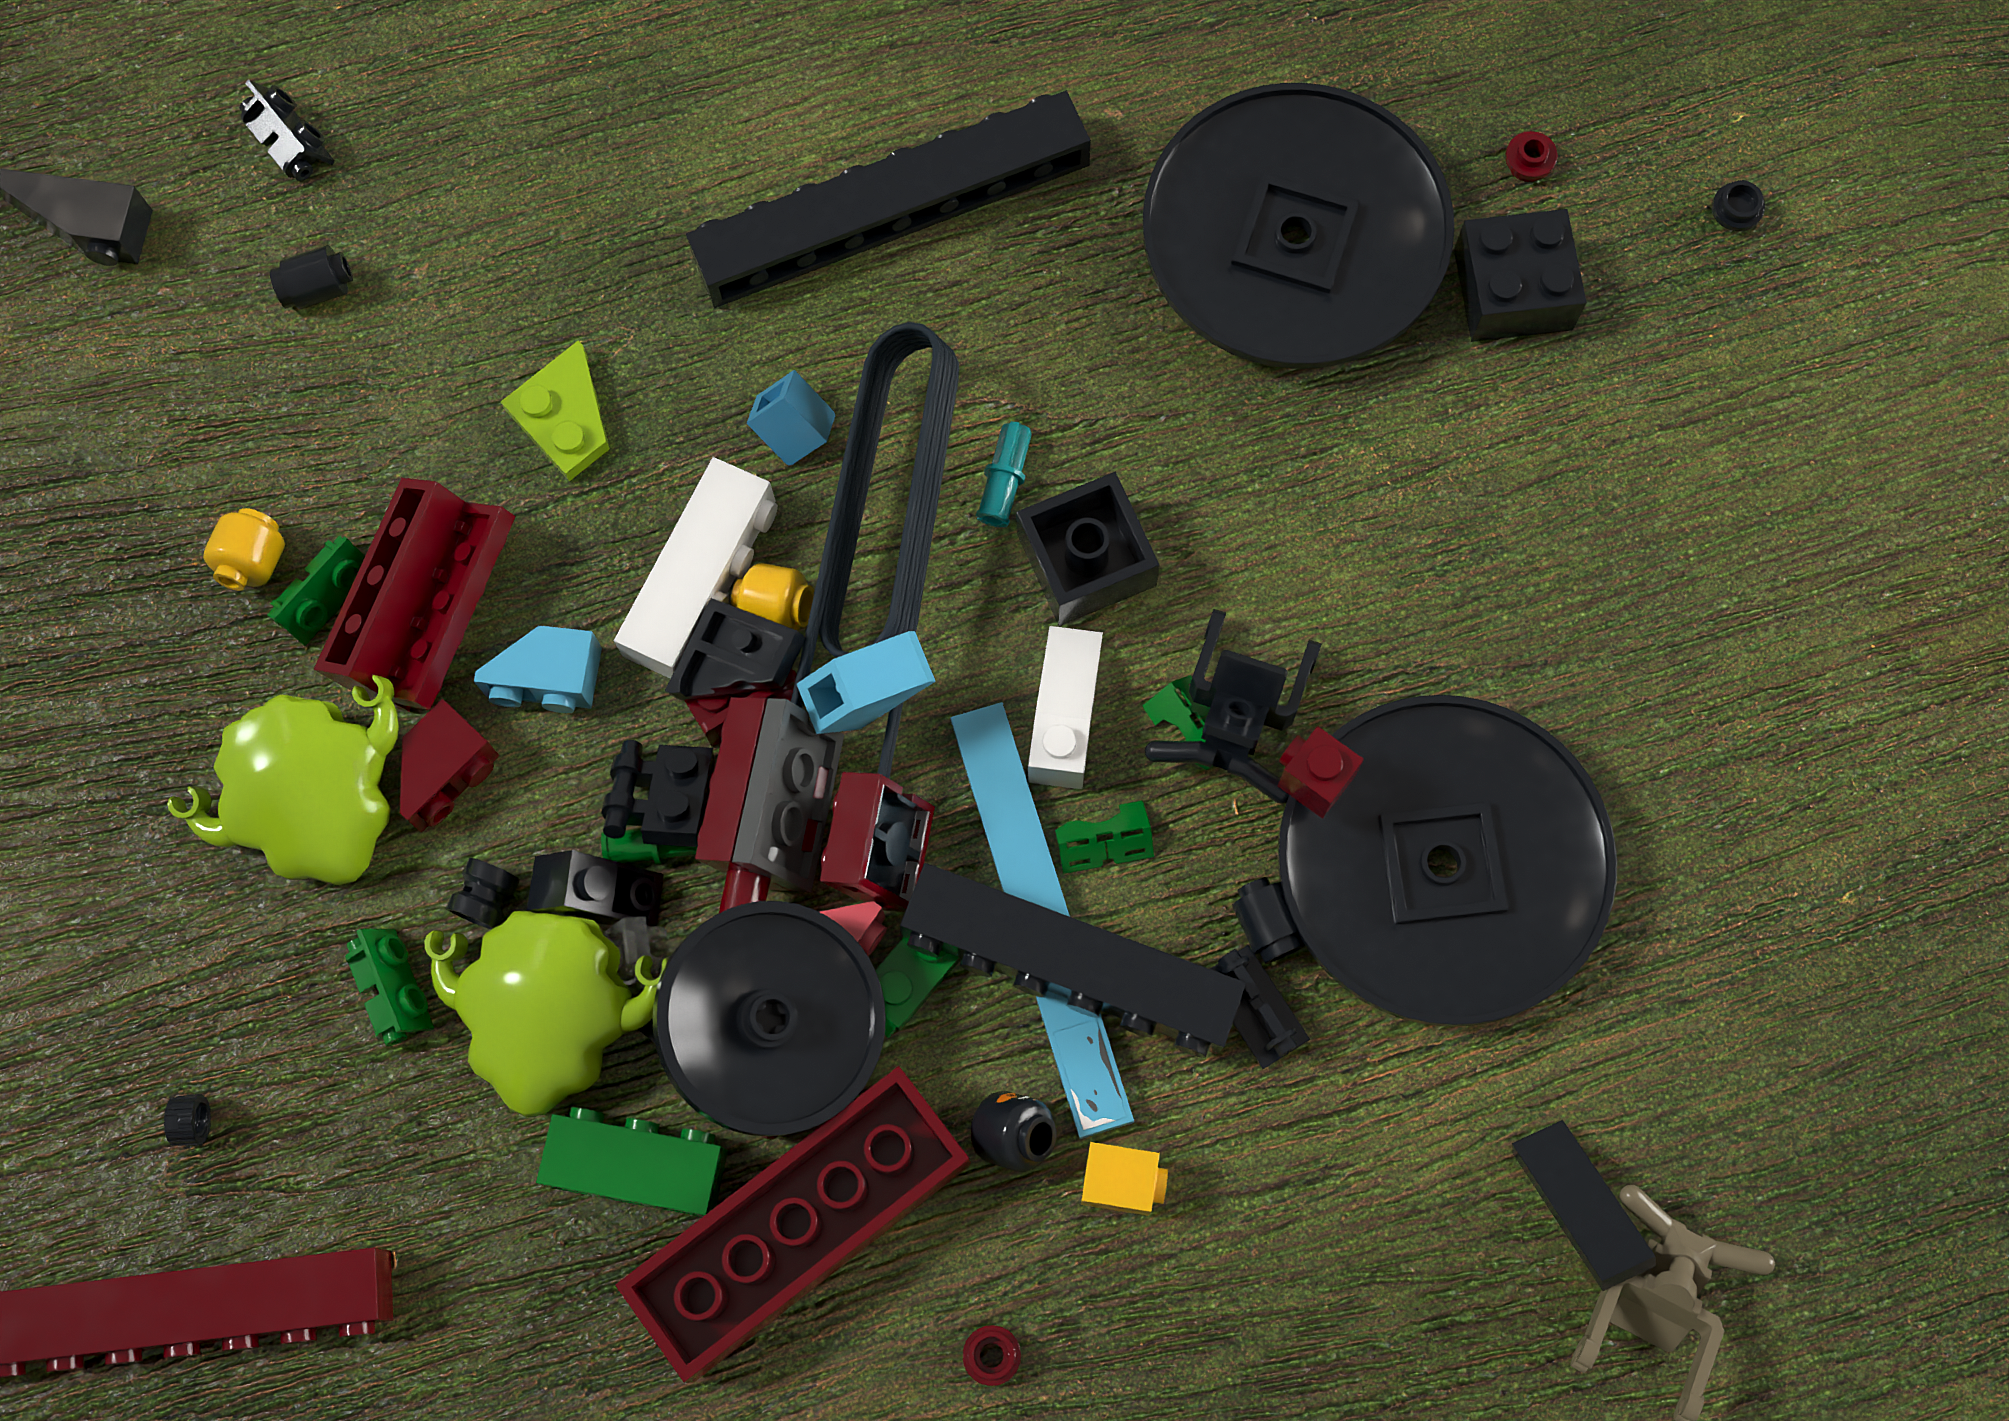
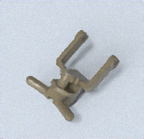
M1626 1185L1620 1191L1621 1203L1656 1236L1661 1238L1660 1243L1651 1239L1647 1242L1656 1256V1266L1605 1291L1601 1290L1585 1335L1574 1351L1570 1366L1582 1373H1586L1588 1368H1592L1600 1351L1609 1322L1667 1352L1674 1351L1688 1332L1694 1329L1699 1332L1701 1339L1681 1397L1676 1406L1673 1420L1697 1421L1704 1405L1705 1397L1703 1393L1724 1334L1720 1317L1701 1308L1703 1301L1697 1299V1295L1711 1279L1712 1270L1708 1269L1707 1266L1710 1263L1758 1275H1768L1775 1268V1260L1768 1252L1716 1241L1702 1233L1697 1235L1687 1230L1685 1224L1671 1218L1639 1187Z

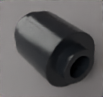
M329 245L281 260L279 267L270 270V279L274 292L285 309L296 306L301 310L346 295L348 293L347 283L353 281L352 271L345 255L342 252L335 253Z
M1262 877L1237 890L1240 899L1232 904V908L1253 953H1260L1265 964L1276 962L1305 947L1291 918L1280 882L1270 884L1268 877Z

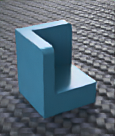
M793 370L756 396L746 424L785 464L793 465L827 442L835 413L811 386Z

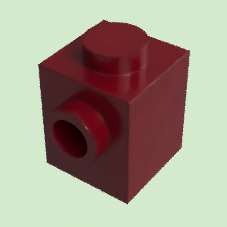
M1317 726L1307 740L1297 735L1281 756L1279 762L1286 768L1283 771L1278 787L1323 819L1354 779L1364 759Z

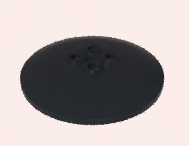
M1278 83L1246 89L1215 102L1195 115L1175 134L1158 158L1145 193L1142 218L1143 241L1151 273L1159 290L1178 316L1197 334L1232 355L1255 363L1290 369H1314L1351 362L1374 353L1405 333L1429 307L1441 286L1453 249L1455 229L1454 210L1445 177L1435 157L1419 136L1396 115L1363 96L1343 89L1311 83ZM1297 226L1307 232L1309 239L1301 244H1292L1283 238L1281 232L1287 227Z
M1427 695L1400 699L1380 705L1357 716L1333 733L1331 736L1364 760L1354 779L1323 819L1289 795L1282 815L1277 855L1280 884L1291 918L1298 930L1297 933L1313 958L1327 974L1345 990L1387 1014L1412 1022L1447 1027L1480 1025L1517 1015L1536 1006L1567 983L1584 965L1597 946L1608 923L1617 883V854L1609 815L1592 779L1574 755L1547 730L1527 717L1497 704L1464 696ZM1435 850L1449 852L1456 860V873L1447 878L1436 876L1428 867V854Z

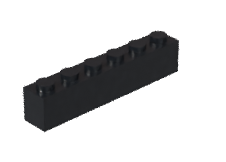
M928 863L923 865L900 924V935L909 938L907 946L919 953L938 958L941 951L962 958L960 966L972 973L989 978L992 977L994 971L1015 978L1013 986L1025 993L1042 998L1046 996L1047 991L1068 998L1066 1006L1076 1012L1095 1018L1099 1017L1101 1011L1121 1018L1120 1027L1129 1032L1152 1038L1154 1031L1176 1039L1174 1043L1176 1049L1200 1058H1206L1208 1051L1218 1054L1224 1048L1246 982Z

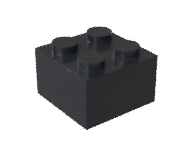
M1568 209L1464 220L1454 247V254L1471 342L1572 331L1587 302Z
M1116 471L1016 512L1017 536L1058 626L1157 586L1160 564Z

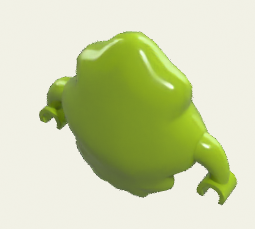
M373 675L372 678L378 686V694L373 700H370L367 691L363 687H353L352 695L354 700L359 705L370 707L374 710V720L369 728L361 724H352L344 721L338 706L332 702L292 697L284 694L268 700L263 706L249 710L240 720L232 722L223 729L222 745L213 766L217 777L223 783L218 803L219 818L207 815L211 808L212 799L208 791L199 786H188V792L194 800L190 810L187 809L183 799L172 796L167 802L169 811L178 818H185L194 834L214 846L228 848L240 845L262 850L272 871L276 875L288 880L311 878L334 885L356 881L370 865L377 839L389 823L392 810L386 796L380 791L378 785L383 773L386 756L394 748L398 738V714L392 702L394 697L393 684L387 678Z
M514 911L505 923L494 927L483 936L481 957L469 965L460 976L455 972L453 962L462 959L467 952L468 940L463 934L453 933L450 938V948L446 953H444L442 948L444 941L442 931H431L424 941L426 953L432 958L431 977L438 997L445 1005L457 1011L463 1023L472 1033V1040L468 1049L469 1065L477 1076L493 1086L510 1110L526 1118L544 1115L568 1095L590 1088L601 1076L604 1049L626 1032L638 1030L648 1024L653 1018V1004L661 975L657 979L652 978L650 969L653 962L651 956L644 955L636 962V977L645 987L640 995L632 998L629 988L617 973L620 964V950L611 940L603 935L599 924L594 920L549 913ZM664 958L662 972L670 958Z

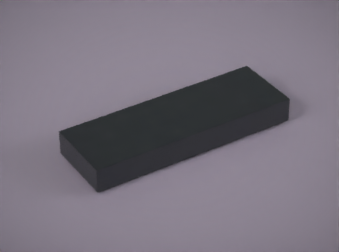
M1563 1120L1512 1143V1151L1516 1160L1602 1291L1656 1266L1655 1254Z

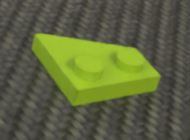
M576 341L501 401L505 411L569 482L610 449L599 411L600 407L596 390L593 386L589 370L587 353L579 341Z

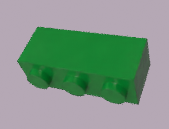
M571 1107L569 1117L552 1114L536 1180L537 1184L547 1188L698 1217L705 1216L716 1207L728 1151L722 1146L714 1145L715 1134L682 1128L680 1138L658 1134L660 1124L634 1118L626 1119L625 1128L603 1124L605 1114Z

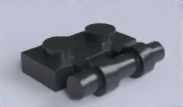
M636 740L624 741L620 754L613 758L610 776L614 782L612 791L604 797L601 814L605 819L603 833L609 838L620 839L625 835L627 825L642 826L643 844L698 847V833L703 825L710 789V779L715 763L713 748L659 745L656 761H643L641 759L643 745ZM635 787H650L648 799H635L633 797Z

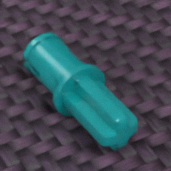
M1011 421L1002 426L992 464L986 465L984 469V474L988 478L976 517L980 522L990 526L1007 527L1009 525V516L1017 487L1025 482V475L1022 473L1032 432L1029 427L1019 422Z

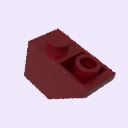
M443 699L402 737L400 814L421 833L428 826H436L446 819L454 808L455 804L453 801L468 787H475L482 783L494 768L493 762L500 756L489 742Z

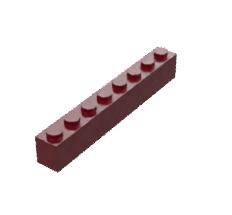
M373 1247L0 1291V1378L25 1376L26 1364L46 1362V1372L83 1369L84 1357L105 1355V1365L142 1362L143 1350L164 1348V1358L195 1356L201 1354L202 1343L222 1341V1351L259 1348V1337L280 1334L281 1344L317 1341V1330L339 1327L340 1338L375 1334V1323L394 1321L391 1250Z

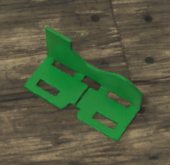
M1191 675L1172 681L1142 705L1155 726L1165 720L1177 726L1186 741H1206L1201 739L1207 718L1205 716L1208 715L1210 707L1193 702L1189 693V684H1191L1192 680ZM1176 689H1179V691L1181 692V694L1190 706L1187 707L1185 705V703L1177 693ZM1195 713L1198 719H1201L1200 722L1203 726L1198 728L1190 715ZM1194 763V764H1196V765H1198V766L1204 768L1205 770H1209V769H1210V767H1207V766H1204V765H1201V764H1198V763Z
M1143 800L1120 804V813L1107 821L1092 823L1075 820L1069 821L1056 829L1055 833L1059 845L1063 874L1101 867L1103 860L1107 859L1105 840L1097 842L1096 836L1103 834H1113V839L1106 840L1108 859L1113 858L1116 864L1154 857L1151 826ZM1143 829L1142 834L1121 836L1123 832ZM1089 840L1088 844L1067 847V843ZM1145 848V852L1125 855V851ZM1090 858V862L1070 866L1072 861Z

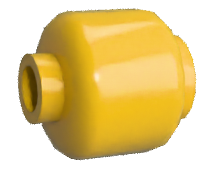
M250 508L239 509L238 513L231 512L222 515L210 536L203 554L206 564L214 571V580L222 586L235 591H242L245 586L258 587L267 584L285 547V541L278 532L279 526L277 522L266 514Z
M759 563L752 566L743 579L740 578L735 582L731 594V604L736 608L798 631L800 627L808 625L814 589L811 585H808L804 574L796 569Z

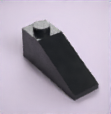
M0 169V196L19 211L84 254L88 259L106 266H115L117 262L139 263L153 210L135 186Z

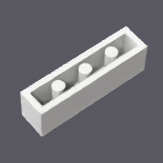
M713 457L614 639L617 648L624 658L671 679L710 599L713 598L729 604L730 596L727 592L735 577L742 578L749 569L754 555V550L751 547L760 531L766 533L775 519L778 505L775 503V497L769 481Z

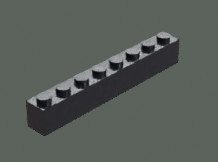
M1067 90L1055 95L1045 94L1034 98L1026 106L1010 112L990 114L980 123L965 129L945 131L939 134L933 141L917 147L897 149L890 153L887 158L872 164L849 167L839 176L819 184H804L796 188L792 194L771 202H756L747 207L744 212L726 219L708 220L699 225L696 230L686 233L693 259L715 309L1090 166L1091 140Z

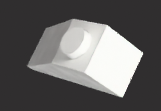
M1049 627L1028 764L1029 783L1074 789L1083 788L1103 632Z

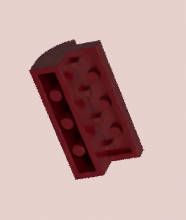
M401 477L314 670L351 691L354 686L363 687L371 700L375 699L378 694V686L372 676H382L389 679L393 684L394 697L392 702L396 709L408 712L411 707L430 710L442 688L445 675L458 646L464 638V632L480 597L484 593L488 578L500 551L506 543L507 535L516 516L502 506L465 502L436 481Z

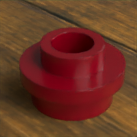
M1535 131L1522 132L1516 135L1509 142L1505 153L1506 164L1514 177L1524 182H1534L1549 175L1554 169L1558 157L1557 148L1553 141L1546 135ZM1525 151H1533L1537 153L1540 157H1529L1525 153Z
M995 1325L981 1327L975 1330L965 1342L963 1348L965 1369L980 1384L987 1386L1003 1384L1015 1375L1020 1365L1021 1350L1019 1343L1014 1335L1003 1327ZM988 1344H996L1003 1351V1360L997 1367H987L981 1360V1351Z

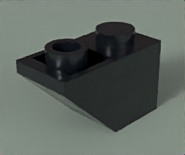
M574 850L535 856L527 911L594 920L598 924L648 929L657 928L664 874Z

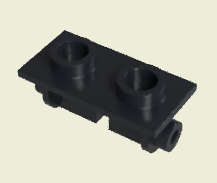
M251 80L245 83L255 96L246 98L240 104L241 120L259 142L265 146H269L278 135L279 138L269 148L268 153L288 177L295 178L297 181L306 180L313 173L312 165L317 159L333 165L335 160L322 145L325 142V138L313 125L305 120H301L294 111L297 104L284 90L275 85H272L269 89Z
M1249 945L1239 951L1237 949L1230 951L1218 960V964L1210 968L1216 972L1246 982L1233 1025L1262 1070L1310 1040Z

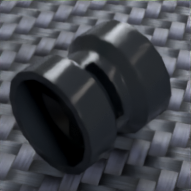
M470 857L462 872L465 880L462 885L464 888L452 893L445 909L458 917L491 930L500 925L504 916L500 905L504 903L507 897L514 895L520 879L499 867Z

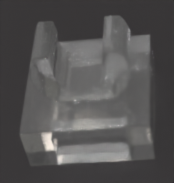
M646 917L623 918L605 931V937L611 940L620 950V964L617 973L626 985H632L639 981L635 974V965L642 956H651L653 962L650 969L651 973L661 971L664 958H670H656L650 953L649 942H657L667 936V929L659 926L647 929Z

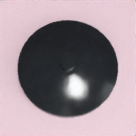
M757 901L741 904L713 916L698 926L680 943L668 960L661 974L653 1004V1035L661 1065L676 1091L695 1111L711 1122L723 1128L753 1136H780L804 1131L824 1123L844 1110L858 1096L870 1079L879 1060L885 1035L886 1014L881 984L869 957L861 945L848 931L828 916L799 904L782 901Z

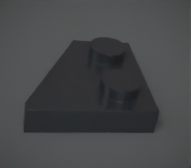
M711 598L665 692L676 699L689 700L783 687L806 637L797 630Z

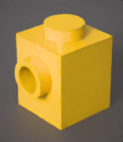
M1090 1142L1081 1205L1149 1216L1152 1211V1204H1163L1165 1199L1168 1169L1158 1168L1160 1153Z

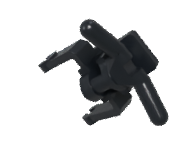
M1213 609L1204 636L1206 640L1189 687V693L1193 702L1210 707L1201 739L1206 741L1155 740L1146 745L1145 756L1151 762L1198 763L1210 768L1215 766L1227 770V773L1241 777L1276 803L1286 804L1289 794L1278 787L1280 778L1251 757H1248V754L1254 755L1263 725L1280 731L1293 725L1309 673L1312 674L1322 643L1309 639L1288 704L1282 706L1278 702L1288 675V671L1285 668L1236 652L1223 650L1219 657L1212 683L1205 680V675L1226 617V612Z

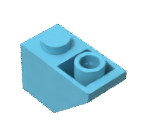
M537 626L475 672L474 682L483 694L489 697V702L499 706L520 707L522 701L542 703L544 709L558 713H573L575 707L591 709L602 647L592 631Z
M908 631L831 660L798 682L797 687L816 734L860 730L936 681L915 631Z

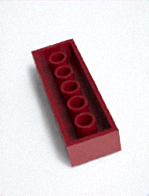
M898 1066L852 1101L844 1110L826 1121L620 1280L615 1286L684 1383H694L971 1165L970 1158L900 1066Z

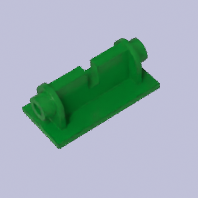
M338 536L333 543L327 540L324 543L325 547L304 569L309 576L303 582L296 578L276 601L273 599L270 602L273 608L267 616L280 627L286 629L304 646L310 642L344 604L365 558V555L345 536L343 538Z
M357 930L359 938L347 943L346 946L349 953L346 954L345 959L349 964L360 993H368L376 987L379 991L377 996L364 1003L376 1038L383 1039L386 1047H390L405 1041L408 1038L406 1032L433 1030L434 1025L428 1013L426 996L416 983L407 960L408 952L406 946L398 937L396 930Z

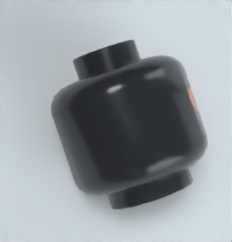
M1005 1090L991 1093L985 1098L973 1115L971 1121V1141L975 1153L984 1162L1018 1172H1027L1035 1169L1051 1154L1055 1146L1057 1134L1050 1109L1041 1100Z

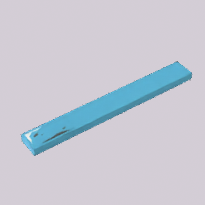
M997 703L950 717L1003 892L1069 916L1003 703ZM1047 991L1044 998L1035 996L1079 1140L1134 1123L1101 1014L1098 1018L1076 1012L1066 1006L1068 998Z

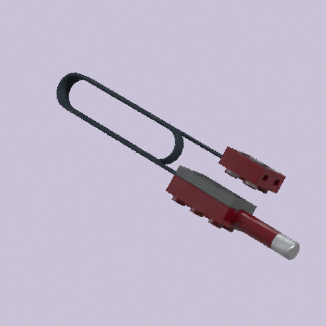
M907 322L893 326L878 337L870 347L865 359L806 629V640L801 652L791 701L787 699L768 698L767 700L766 698L731 697L727 717L722 726V740L715 771L710 779V793L703 825L698 833V847L695 856L696 860L727 874L719 913L741 904L767 901L769 890L812 892L844 734L841 732L816 734L813 724L809 720L808 712L802 709L804 702L797 683L810 675L818 633L824 648L837 658L851 653L842 650L839 642V625L891 381L896 369L906 357L917 350L933 348L932 365L889 616L883 632L870 645L908 631H915V633L917 631L959 381V362L954 351L924 324ZM903 702L889 711L878 774L842 772L839 791L833 800V819L828 843L822 853V872L820 882L862 903L874 901L884 911L906 912L922 871L935 806L917 795L902 793L903 787L889 779Z

